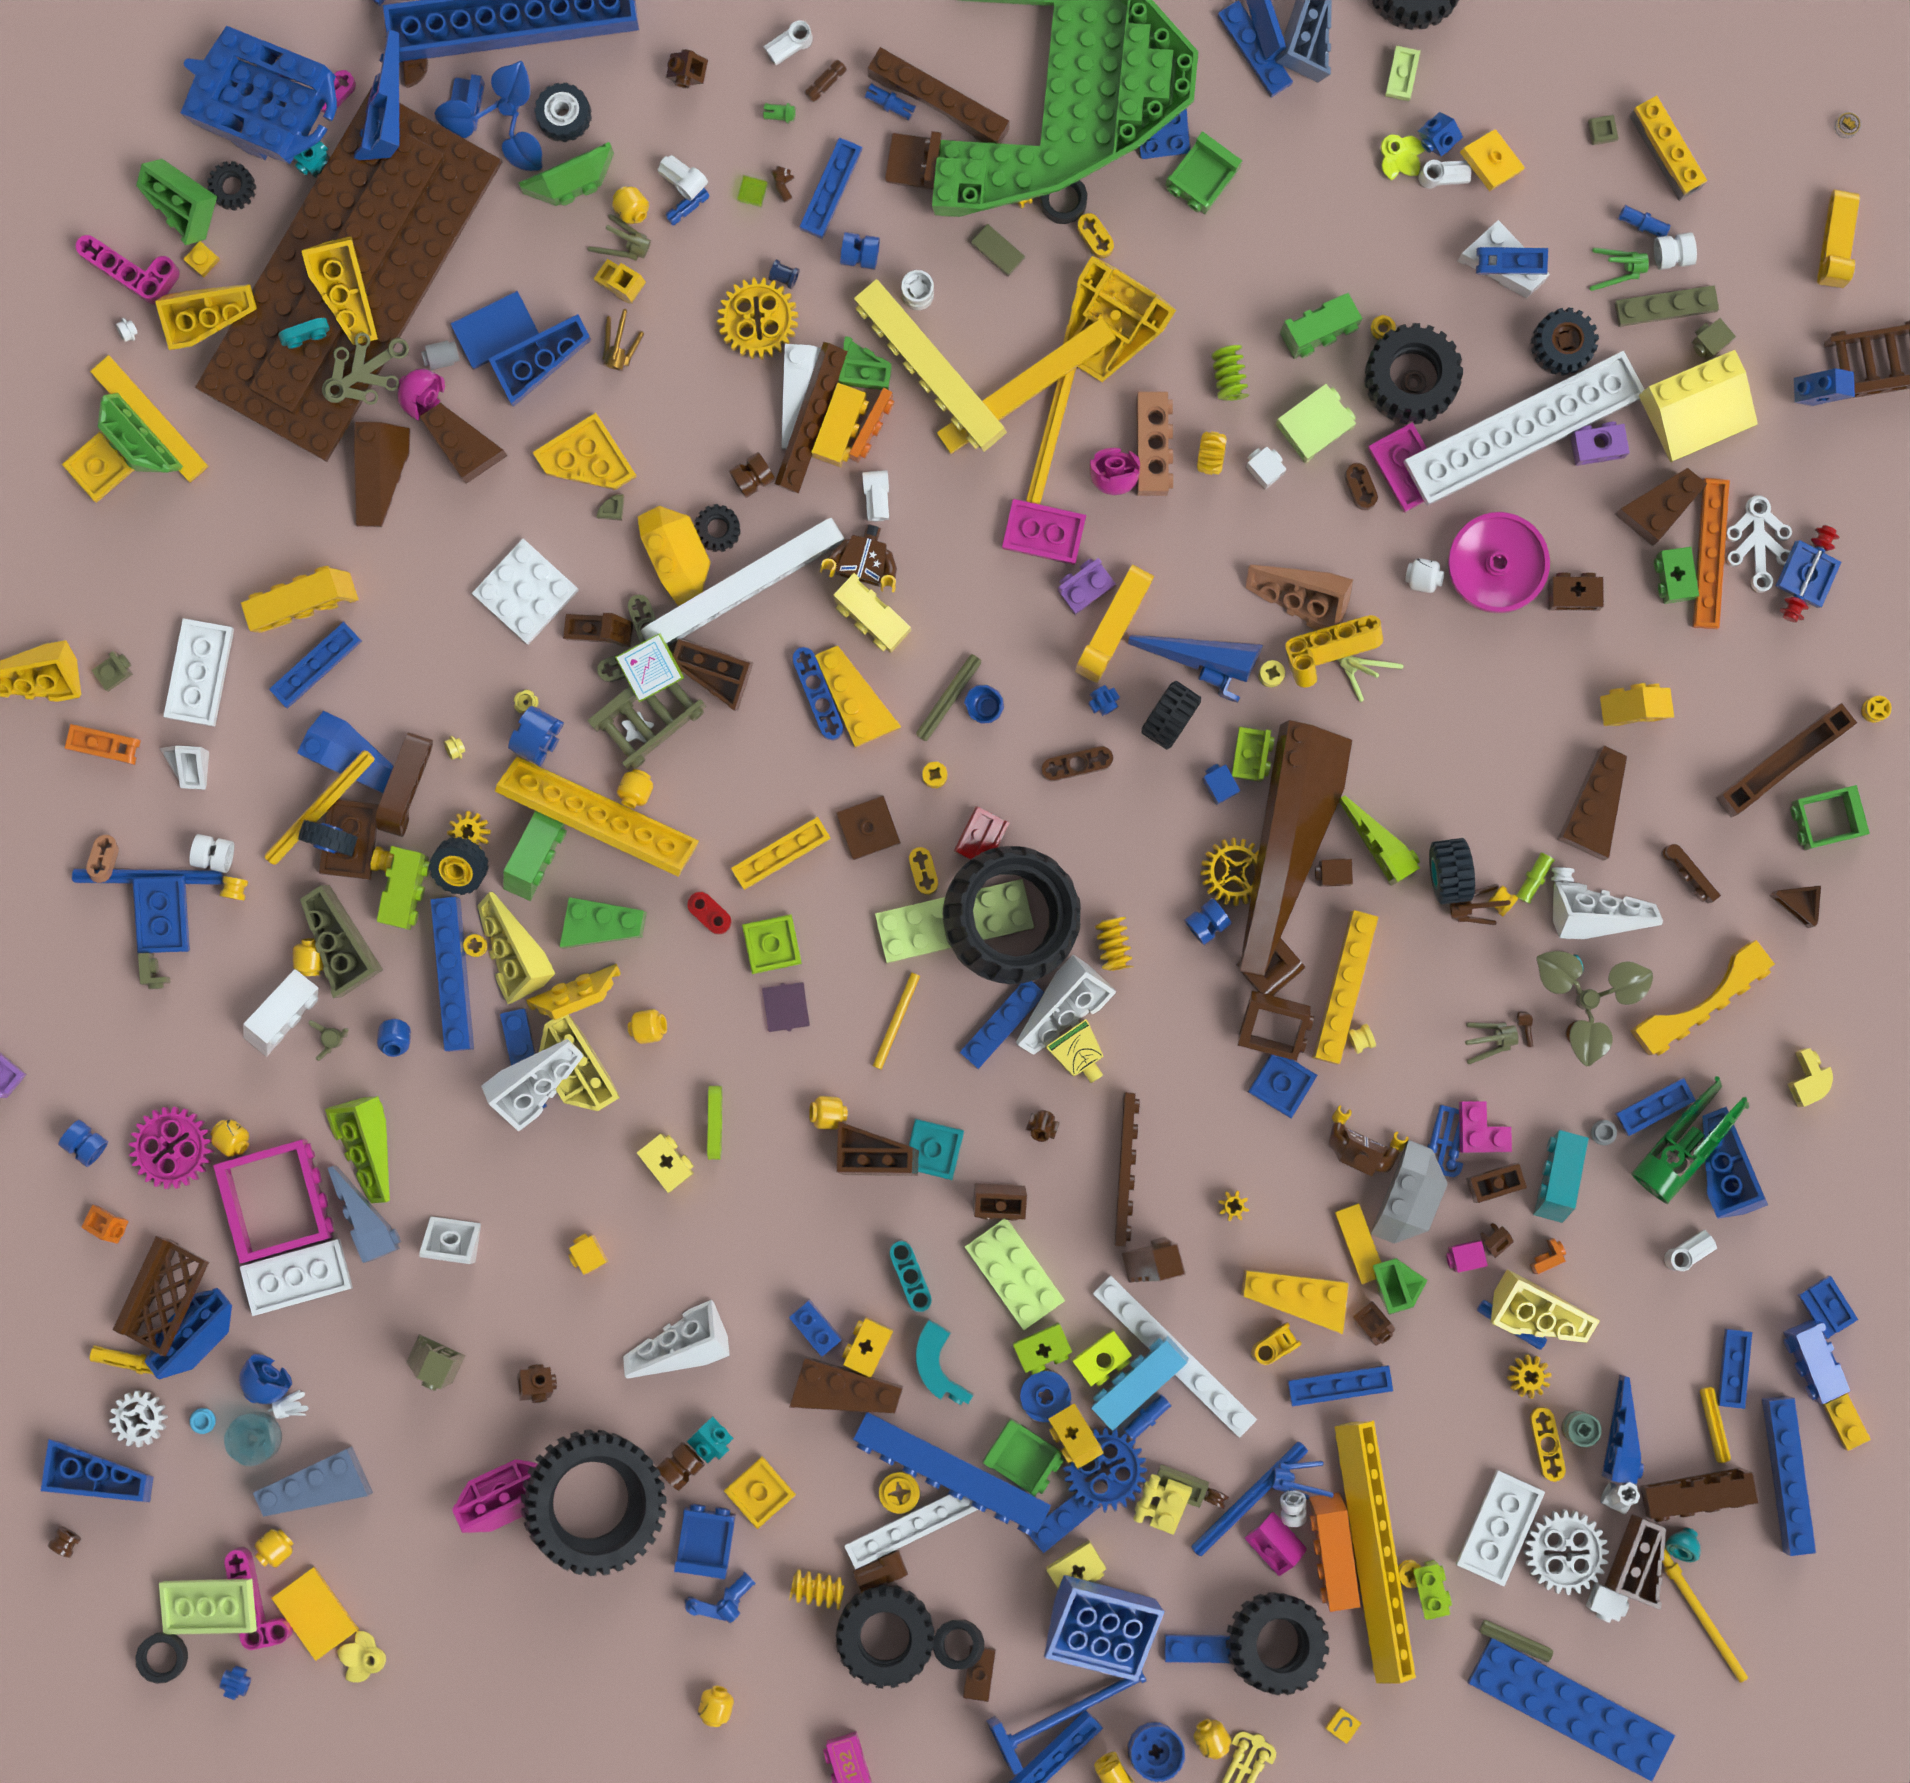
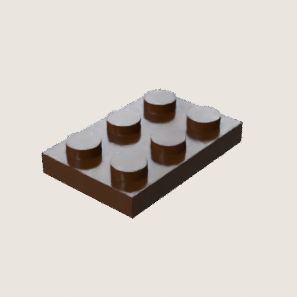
M337 800L327 810L325 824L341 828L343 832L355 835L358 839L352 856L338 852L334 854L322 850L319 874L371 880V860L377 836L376 812L379 804Z

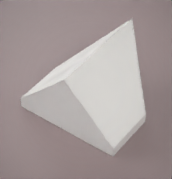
M191 746L159 748L179 780L180 788L206 789L209 761L208 750L202 747Z

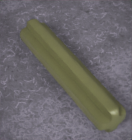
M1484 1620L1480 1626L1479 1631L1482 1634L1540 1660L1549 1662L1553 1656L1551 1648L1488 1620Z

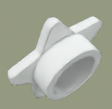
M637 712L640 718L644 721L641 713ZM630 720L622 721V725L627 730L626 740L628 742L638 739L643 743H647L641 733L635 730V726ZM644 721L650 729L654 727V723Z

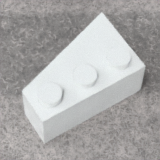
M1498 220L1461 254L1458 262L1476 269V266L1479 265V257L1476 256V251L1479 247H1525ZM1496 256L1489 257V265H1496ZM1547 272V275L1489 274L1487 276L1527 299L1546 281L1550 274Z
M294 969L243 1024V1038L267 1057L275 1046L281 1042L290 1028H293L300 1021L306 1009L310 1010L319 999L317 997L318 987Z

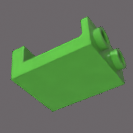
M1202 131L1196 139L1195 145L1173 174L1168 176L1165 186L1168 187L1167 190L1173 196L1185 199L1188 202L1187 205L1195 212L1201 211L1206 214L1241 168L1243 160Z
M1010 1418L983 1459V1464L991 1469H995L1035 1497L1038 1492L1042 1494L1050 1482L1047 1480V1477L1051 1471L1057 1472L1064 1459L1061 1458V1450Z

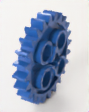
M1104 1428L1103 1435H1099L1098 1431L1094 1429V1436L1102 1450L1104 1451L1107 1447H1113L1117 1450V1455L1112 1459L1106 1458L1103 1454L1092 1460L1095 1463V1467L1091 1471H1085L1081 1467L1077 1469L1074 1462H1070L1071 1466L1064 1467V1472L1071 1473V1475L1065 1478V1482H1073L1069 1487V1492L1077 1491L1075 1500L1077 1501L1083 1497L1084 1507L1091 1502L1093 1503V1511H1096L1100 1505L1104 1513H1106L1108 1506H1112L1114 1512H1116L1118 1503L1126 1508L1127 1498L1133 1502L1135 1501L1133 1491L1136 1493L1142 1492V1489L1137 1484H1145L1146 1479L1140 1476V1474L1147 1473L1146 1468L1140 1467V1465L1146 1462V1459L1138 1458L1142 1449L1134 1450L1133 1447L1136 1441L1132 1440L1127 1443L1126 1433L1119 1438L1117 1437V1429L1113 1431L1112 1435H1108L1107 1428ZM1121 1458H1125L1126 1461L1110 1468V1475L1106 1476L1105 1473H1101L1090 1482L1085 1481L1087 1477L1098 1474L1101 1471V1465L1108 1468ZM1125 1469L1130 1473V1477L1126 1481H1120L1116 1478V1472ZM1104 1482L1108 1489L1105 1493L1098 1494L1093 1489L1094 1484Z

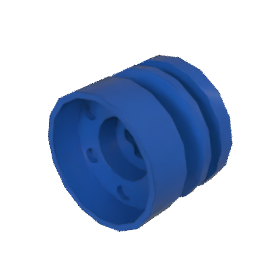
M1148 1722L1139 1726L1131 1734L1128 1742V1757L1132 1766L1143 1778L1153 1782H1164L1175 1777L1181 1770L1185 1760V1748L1181 1738L1169 1726L1160 1722ZM1153 1744H1156L1158 1748H1161V1750H1159L1157 1753L1158 1756L1154 1757L1152 1753L1148 1752L1152 1750Z

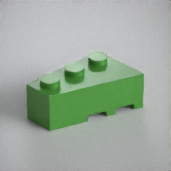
M1346 293L1323 303L1322 307L1312 312L1311 310L1304 312L1303 317L1292 321L1291 318L1285 320L1280 335L1293 359L1299 356L1303 359L1315 352L1314 348L1320 345L1326 347L1337 340V336L1343 333L1347 336L1359 329L1358 325H1360L1363 318L1349 293Z

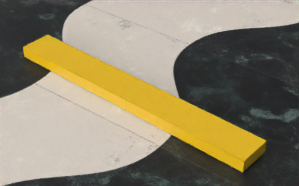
M1100 318L982 402L1000 421L1116 340V337L1103 318ZM952 422L937 432L951 454L969 442L966 439L969 434L965 429L962 428L959 431Z

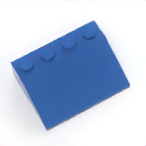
M1064 1575L1054 1600L1044 1657L1138 1681L1165 1611L1155 1598Z

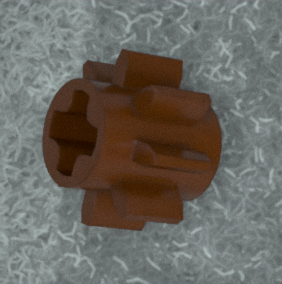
M1041 1110L1037 1115L1031 1113L1026 1130L1031 1131V1137L1034 1140L1045 1142L1049 1137L1051 1139L1055 1138L1060 1123L1055 1121V1116L1051 1112Z

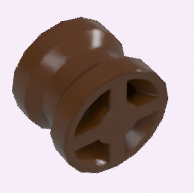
M58 1527L56 1537L49 1542L48 1547L55 1553L70 1558L73 1554V1547L79 1544L81 1537L67 1528Z

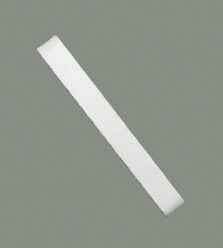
M829 518L648 624L640 632L645 640L661 633L667 646H670L678 641V639H682L836 548L845 538L833 519Z

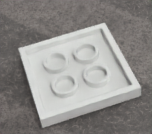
M522 539L472 594L529 645L579 589L527 541Z

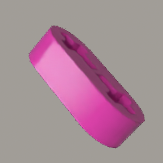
M346 70L334 73L336 76L334 86L337 108L353 93L356 87L353 76ZM342 78L347 80L349 85L347 87L340 86L338 81ZM326 103L321 110L323 113L326 111Z

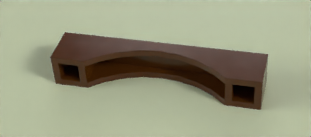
M882 47L879 48L868 66V77L890 90L910 96L932 107L957 123L982 143L1001 144L1009 131L1010 121Z
M1842 703L1834 706L1723 791L1716 799L1730 817L1740 814L1793 770L1856 725L1857 721Z

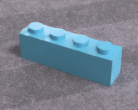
M1169 1336L1163 1340L1160 1337L1149 1346L1151 1351L1145 1357L1140 1354L1131 1362L1132 1368L1126 1374L1122 1371L1111 1381L1114 1384L1107 1391L1104 1388L1101 1389L1093 1397L1095 1402L1092 1405V1410L1112 1431L1188 1363V1356Z

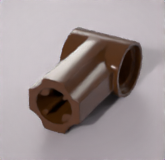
M899 1550L892 1551L878 1558L875 1562L853 1570L861 1592L884 1582H894L908 1575Z

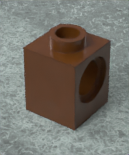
M1352 859L1319 861V866H1315V881H1320V887L1351 886L1353 884Z

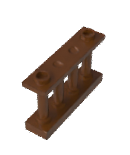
M1910 320L1901 326L1846 334V331L1835 332L1824 342L1825 348L1836 346L1839 368L1847 371L1851 370L1846 344L1860 342L1867 378L1864 379L1865 382L1855 383L1854 380L1855 397L1852 398L1910 389V374L1905 375L1904 372H1901L1895 336L1907 334L1910 336ZM1885 338L1891 370L1889 378L1880 379V376H1877L1870 340Z

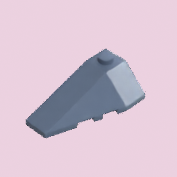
M338 1166L329 1167L328 1171L336 1194L346 1204L343 1206L344 1216L354 1226L350 1233L362 1262L366 1263L400 1249L398 1243L401 1240L395 1228L391 1229L388 1222Z

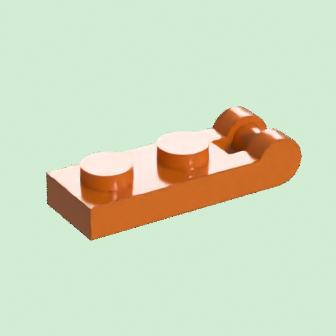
M70 724L65 749L135 765L137 757L134 756L136 748L140 747L141 740ZM120 744L127 745L125 754L118 753Z

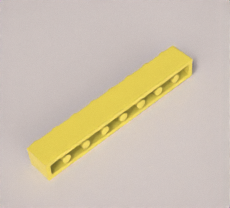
M878 279L873 281L854 298L858 304L855 308L864 320L867 317L871 319L874 323L871 328L880 338L885 336L889 340L888 348L895 356L900 354L906 360L902 363L911 375L915 372L921 378L919 384L927 393L932 391L936 395L935 403L943 412L948 409L953 415L950 419L959 431L962 428L965 429L969 434L966 439L975 449L980 447L985 452L1007 433L1004 426Z

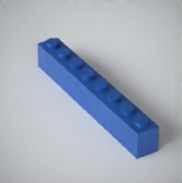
M869 1412L866 1413L853 1439L858 1442L856 1447L868 1454L872 1450L880 1453V1460L892 1466L894 1462H897L904 1466L902 1471L916 1477L917 1473L927 1477L925 1483L939 1489L940 1485L950 1489L949 1495L961 1501L963 1497L972 1500L971 1506L984 1513L986 1508L996 1512L994 1518L1006 1524L1011 1520L1019 1524L1018 1530L1030 1536L1032 1532L1038 1534L1051 1507L1050 1504Z

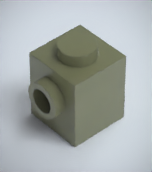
M1719 318L1710 326L1707 323L1701 326L1695 332L1697 337L1692 343L1694 344L1695 352L1701 358L1704 357L1708 361L1731 343L1736 336L1724 321Z

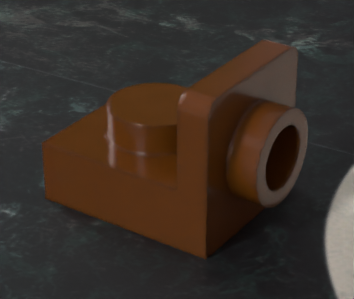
M1373 1301L1353 1316L1354 1320L1369 1336L1375 1346L1380 1343H1386L1393 1336L1395 1328Z

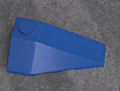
M1727 1106L1702 1116L1704 1140L1729 1113ZM1733 1125L1705 1162L1707 1195L1717 1219L1744 1215L1768 1206L1735 1125Z

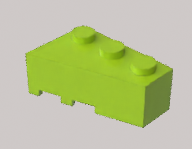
M391 846L390 854H394L391 868L386 870L385 876L388 877L385 891H382L377 922L411 930V926H415L419 912L415 911L417 903L422 901L425 887L422 886L424 876L428 877L430 872L429 857L419 852Z

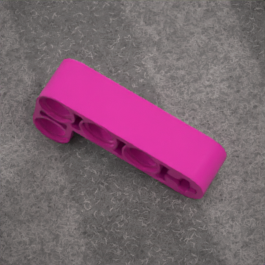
M81 236L76 242L77 252L88 263L150 304H156V300L168 294L180 276L179 268L166 256L157 257L145 272L93 236ZM87 248H94L98 255L96 256L91 251H88ZM115 258V264L110 268H106L107 261ZM170 265V271L165 275H161L162 268ZM136 272V276L132 281H126L129 273ZM156 286L154 294L146 295L149 287Z
M245 1547L234 1549L225 1558L227 1579H252L256 1632L260 1636L259 1642L255 1643L250 1640L249 1633H239L242 1646L248 1650H256L285 1642L292 1635L293 1628L285 1617L266 1620L251 1551ZM238 1556V1558H243L244 1562L241 1564L239 1562L235 1563L234 1558ZM246 1570V1572L238 1576L236 1575L237 1572ZM275 1625H281L284 1628V1637H279L275 1634Z

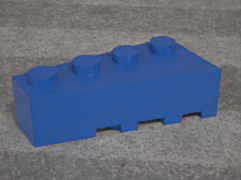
M579 314L488 359L511 405L514 407L587 345L591 338Z

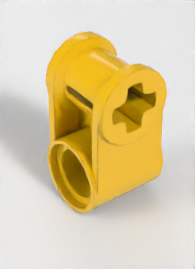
M1289 1322L1280 1325L1253 1345L1251 1355L1256 1362L1263 1365L1272 1364L1302 1344L1300 1340H1296L1289 1329ZM1262 1346H1268L1270 1349V1356L1266 1360H1261L1258 1356V1351Z

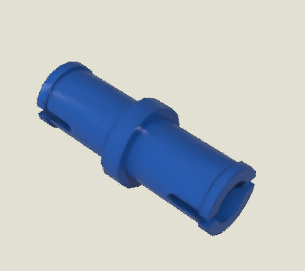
M873 83L870 84L868 89L877 95L867 91L865 94L866 99L883 106L887 112L890 110L906 118L908 121L912 117L911 113L903 109L914 113L915 105L896 97L897 94L894 92L889 93Z
M1624 205L1618 217V220L1637 227L1638 231H1646L1658 237L1667 236L1671 227L1670 224L1651 217L1650 213L1646 212L1644 214L1628 207V205Z
M1160 1394L1146 1409L1142 1408L1139 1411L1140 1415L1123 1429L1133 1440H1136L1150 1425L1153 1427L1156 1424V1420L1166 1410L1171 1408L1172 1405Z

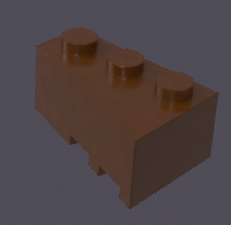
M1686 468L1622 507L1615 515L1654 546L1707 483L1689 468Z
M1632 1514L1604 1586L1616 1593L1661 1610L1660 1585L1663 1584L1661 1568L1662 1561H1664L1666 1528Z

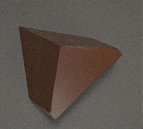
M1821 885L1778 890L1771 893V898L1807 928L1815 927L1818 924Z

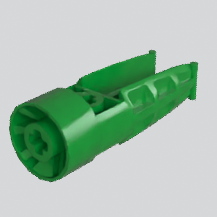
M1718 1076L1715 1077V1083L1701 1094L1631 1173L1640 1185L1665 1204H1668L1705 1162L1735 1124L1743 1110L1750 1107L1747 1098L1743 1097L1693 1152V1156L1690 1153L1705 1137L1698 1128L1693 1126L1677 1144V1141L1722 1088V1083ZM1663 1150L1661 1154V1159L1659 1160L1656 1157ZM1678 1156L1679 1161L1677 1163H1675L1674 1161L1672 1163L1670 1162L1669 1159L1671 1157H1674L1676 1159V1157ZM1688 1159L1692 1164L1682 1174V1176L1679 1177L1677 1174L1682 1173L1686 1169Z

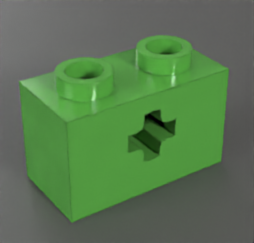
M1684 547L1659 552L1654 559V569L1660 576L1658 594L1660 598H1663L1664 604L1696 599L1699 596L1692 548ZM1674 572L1676 575H1679L1680 578L1676 580V578L1671 577L1670 574Z

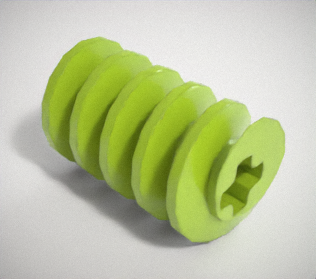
M1241 345L1226 346L1216 350L1211 355L1212 360L1216 361L1213 364L1214 370L1217 371L1214 377L1216 380H1219L1216 383V388L1221 390L1217 394L1218 399L1236 401L1249 396V394L1242 393V390L1248 388V384L1240 383L1241 380L1247 378L1246 374H1239V371L1244 369L1245 365L1237 364V361L1244 358L1243 355L1236 354V351L1242 349Z

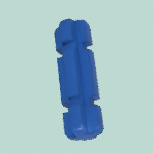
M703 188L691 201L684 198L676 205V209L672 208L665 216L670 224L676 225L681 221L682 216L685 218L700 206V202H705L709 198L708 191Z

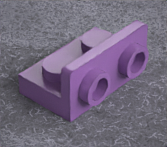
M1099 558L1095 561L1092 559L1087 560L1079 567L1081 569L1080 572L1074 576L1070 573L1059 581L1061 585L1058 587V592L1075 615L1116 586V583L1102 566Z

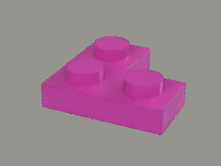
M1487 1101L1459 1102L1460 1153L1512 1152L1511 1127H1487Z

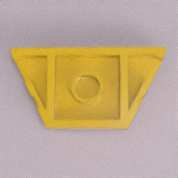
M614 964L592 974H582L569 983H559L551 990L526 999L530 1010L537 1008L540 1014L548 1015L549 1018L556 1020L603 1001L607 991L614 984L612 977L619 976L621 972L618 965Z

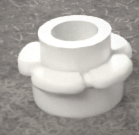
M122 318L121 322L115 324L120 337L124 342L129 340L135 341L134 335L138 334L135 325L131 320L126 321V319Z

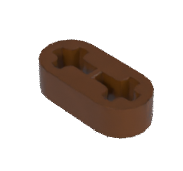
M1361 463L1351 464L1345 472V481L1354 503L1361 510H1370L1376 504L1378 494L1369 471ZM1353 469L1363 473L1360 477L1361 485H1359L1356 478L1350 477ZM1362 488L1366 495L1372 496L1369 501L1370 504H1367L1366 501H1360L1363 495Z

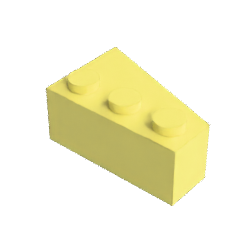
M853 573L834 594L835 603L838 605L835 609L845 618L850 616L856 621L854 626L862 634L865 635L868 632L875 638L872 642L881 651L884 652L887 649L892 653L911 632V627L888 605L886 606L876 597L877 594L872 589L866 588L858 580L859 577Z

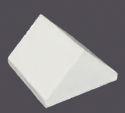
M430 1217L419 1257L466 1264L475 1263L481 1223Z

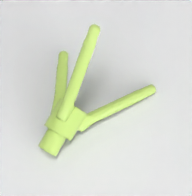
M1352 655L1337 660L1341 663L1340 666L1345 669V673L1349 677L1360 702L1364 701L1354 673L1360 670L1375 678L1379 677L1377 672L1363 665L1403 669L1404 667L1403 664L1362 659Z

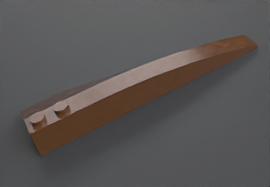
M1292 720L1280 724L1239 971L1260 976H1264L1339 803V799L1345 789L1352 740L1314 725Z

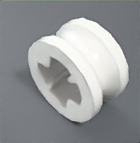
M1552 868L1551 871L1554 872V876L1551 877V881L1574 882V878L1571 875L1575 872V869Z

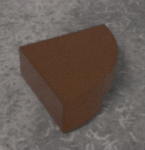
M427 58L402 61L406 88L418 84L425 77L428 70Z

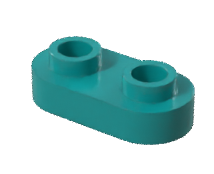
M317 318L281 331L278 336L282 346L292 349L301 346L303 341L311 338L312 340H319L326 337V332L330 328L326 318Z

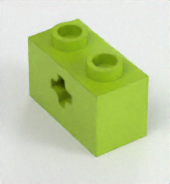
M1060 1323L1013 1343L1025 1373L1030 1371L1032 1375L1045 1370V1364L1054 1361L1055 1364H1059L1068 1360V1354L1072 1353ZM1042 1343L1045 1347L1049 1345L1051 1347L1047 1351L1048 1355L1045 1357L1042 1353H1036L1039 1350V1345Z

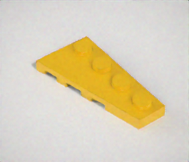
M838 645L815 655L855 748L901 728Z

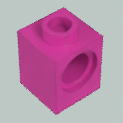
M1480 1240L1448 1247L1449 1253H1446V1259L1449 1268H1453L1454 1272L1460 1273L1488 1266L1483 1244Z

